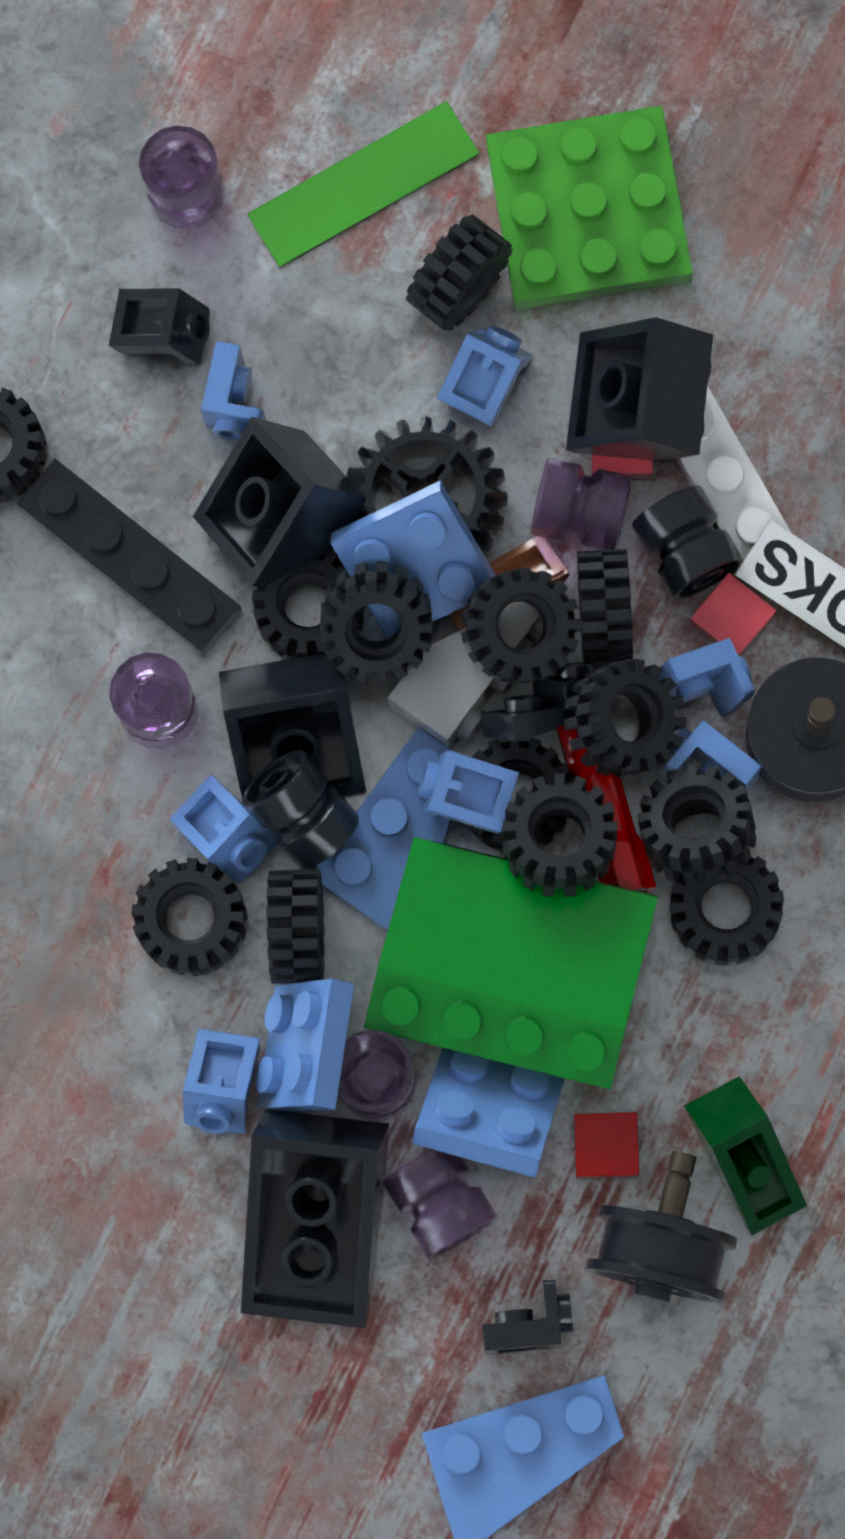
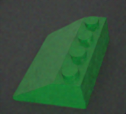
M415 836L378 964L364 1028L611 1089L617 1071L658 896L596 881L595 886L588 891H585L582 885L577 886L576 896L565 897L564 889L558 888L554 889V898L543 896V886L536 884L533 891L523 886L524 876L520 874L515 878L509 870V859L505 860L502 857Z

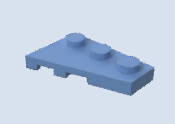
M419 727L357 810L359 823L352 836L336 853L319 863L315 868L320 869L322 885L326 891L386 933L390 925L413 838L416 836L444 843L452 823V819L439 815L432 817L423 814L426 799L418 797L417 791L427 761L438 763L442 753L446 750H453Z
M605 1375L421 1433L454 1539H487L624 1438Z

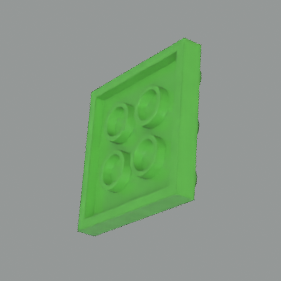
M662 105L485 134L501 234L504 239L513 245L511 247L513 249L512 255L508 258L507 269L514 310L692 282V266Z

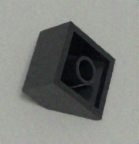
M658 317L580 332L566 451L577 454L657 461L699 455L701 439L705 428L704 411L707 385L712 368L713 334Z
M252 417L195 511L193 518L250 584L262 588L334 550L330 544L331 533L352 523L366 497L304 430Z
M325 653L219 672L222 709L241 797L255 776L268 764L280 756L295 750L305 752L327 777L325 788L333 787L341 795L366 791L346 677L337 670V658L329 661Z

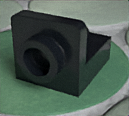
M180 288L119 289L108 346L121 354H172L187 364H200L204 343L207 341L210 332V310L206 305Z
M555 1279L543 1280L546 1319L534 1320L532 1309L507 1310L494 1313L495 1323L482 1325L485 1354L495 1355L562 1348L561 1333L573 1332L570 1293L557 1294Z

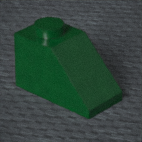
M740 1076L684 1105L706 1155L751 1235L764 1230L807 1206L769 1117Z

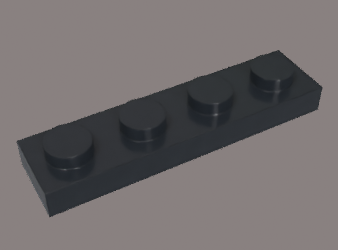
M56 458L16 503L22 513L202 657L208 653L242 612L241 606Z

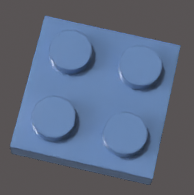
M441 480L331 533L330 544L350 577L355 575V565L366 562L367 571H376V561L387 562V569L390 573H395L398 565L407 569L409 581L417 577L423 583V594H429L433 622L470 605L467 600L471 594L479 590L480 584L496 576ZM368 605L387 639L392 637L398 631L401 624L399 615L387 605Z
M324 979L275 986L274 995L270 998L265 1011V1026L268 1030L265 1056L260 1061L255 1076V1086L259 1092L257 1109L285 1112L336 1110L354 983L336 979Z
M442 1048L415 1126L412 1144L536 1178L565 1078Z

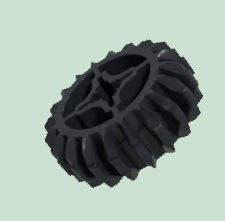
M425 416L422 417L420 422L421 431L410 433L409 424L406 420L401 419L397 422L398 438L392 440L388 433L383 430H378L375 434L376 443L380 449L379 452L369 447L361 446L358 450V458L365 467H349L346 473L350 481L366 497L352 523L376 512V497L383 481L392 486L393 494L400 500L440 480L449 494L455 485V475L459 470H462L470 479L476 492L475 503L470 515L467 517L461 513L458 503L453 499L452 501L480 549L485 551L491 550L493 538L486 530L496 531L503 529L504 517L495 510L508 505V494L500 489H495L505 481V474L502 468H488L495 459L494 451L491 447L481 448L473 452L478 442V436L473 430H470L459 440H456V423L451 419L447 420L443 424L441 432L436 433L433 432L432 419ZM417 458H437L430 467L422 470H413L403 464Z

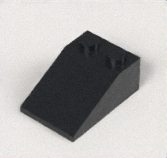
M265 1109L251 1135L241 1313L366 1328L385 1189L389 1123Z

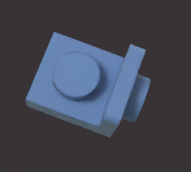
M490 325L487 331L479 328L469 332L463 341L437 399L491 426L495 424L520 370L528 366L533 355L519 348L522 340L503 328Z
M216 341L201 412L206 427L213 429V433L216 436L237 442L252 417L266 419L263 410L236 404L237 402L246 403L248 399L252 368L245 366L240 345Z
M730 638L670 658L660 666L663 671L658 680L671 677L677 685L669 691L671 698L677 695L682 696L684 703L710 692L721 716L734 713L755 694L750 669L746 661L737 654Z
M702 720L692 733L684 728L676 734L682 737L683 741L680 748L669 750L674 756L664 766L662 776L668 782L666 773L676 769L680 777L687 769V766L696 759L702 764L699 768L701 775H706L708 765L718 767L721 779L729 772L736 777L738 787L743 784L748 792L759 779L762 766L706 721Z
M446 750L440 755L438 763L427 761L420 780L417 796L426 799L423 814L432 817L439 815L499 834L503 827V821H505V810L509 801H511L519 772Z
M212 774L169 819L211 863L217 865L220 870L227 873L237 883L243 882L254 869L260 866L266 856L277 845L273 830L269 827L263 828L242 802Z
M198 1029L183 1087L185 1124L198 1127L202 1131L212 1134H222L225 1132L243 1134L246 1132L248 1100L260 1054V1038Z

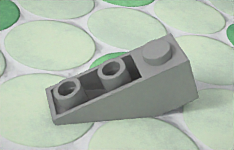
M517 602L505 608L500 615L498 623L499 632L507 645L517 650H526L531 642L535 644L539 642L543 633V621L539 612L533 606L524 602ZM466 628L431 644L429 652L423 650V662L417 669L411 665L407 670L408 675L401 678L387 697L391 712L415 729L421 728L451 750L459 739L468 744L482 727L481 712H485L482 708L493 693L498 691L504 695L514 684L500 681L501 678L496 675L488 676L481 671L484 666L479 661L473 663L468 653L472 652L468 642L463 644L461 633L465 632Z

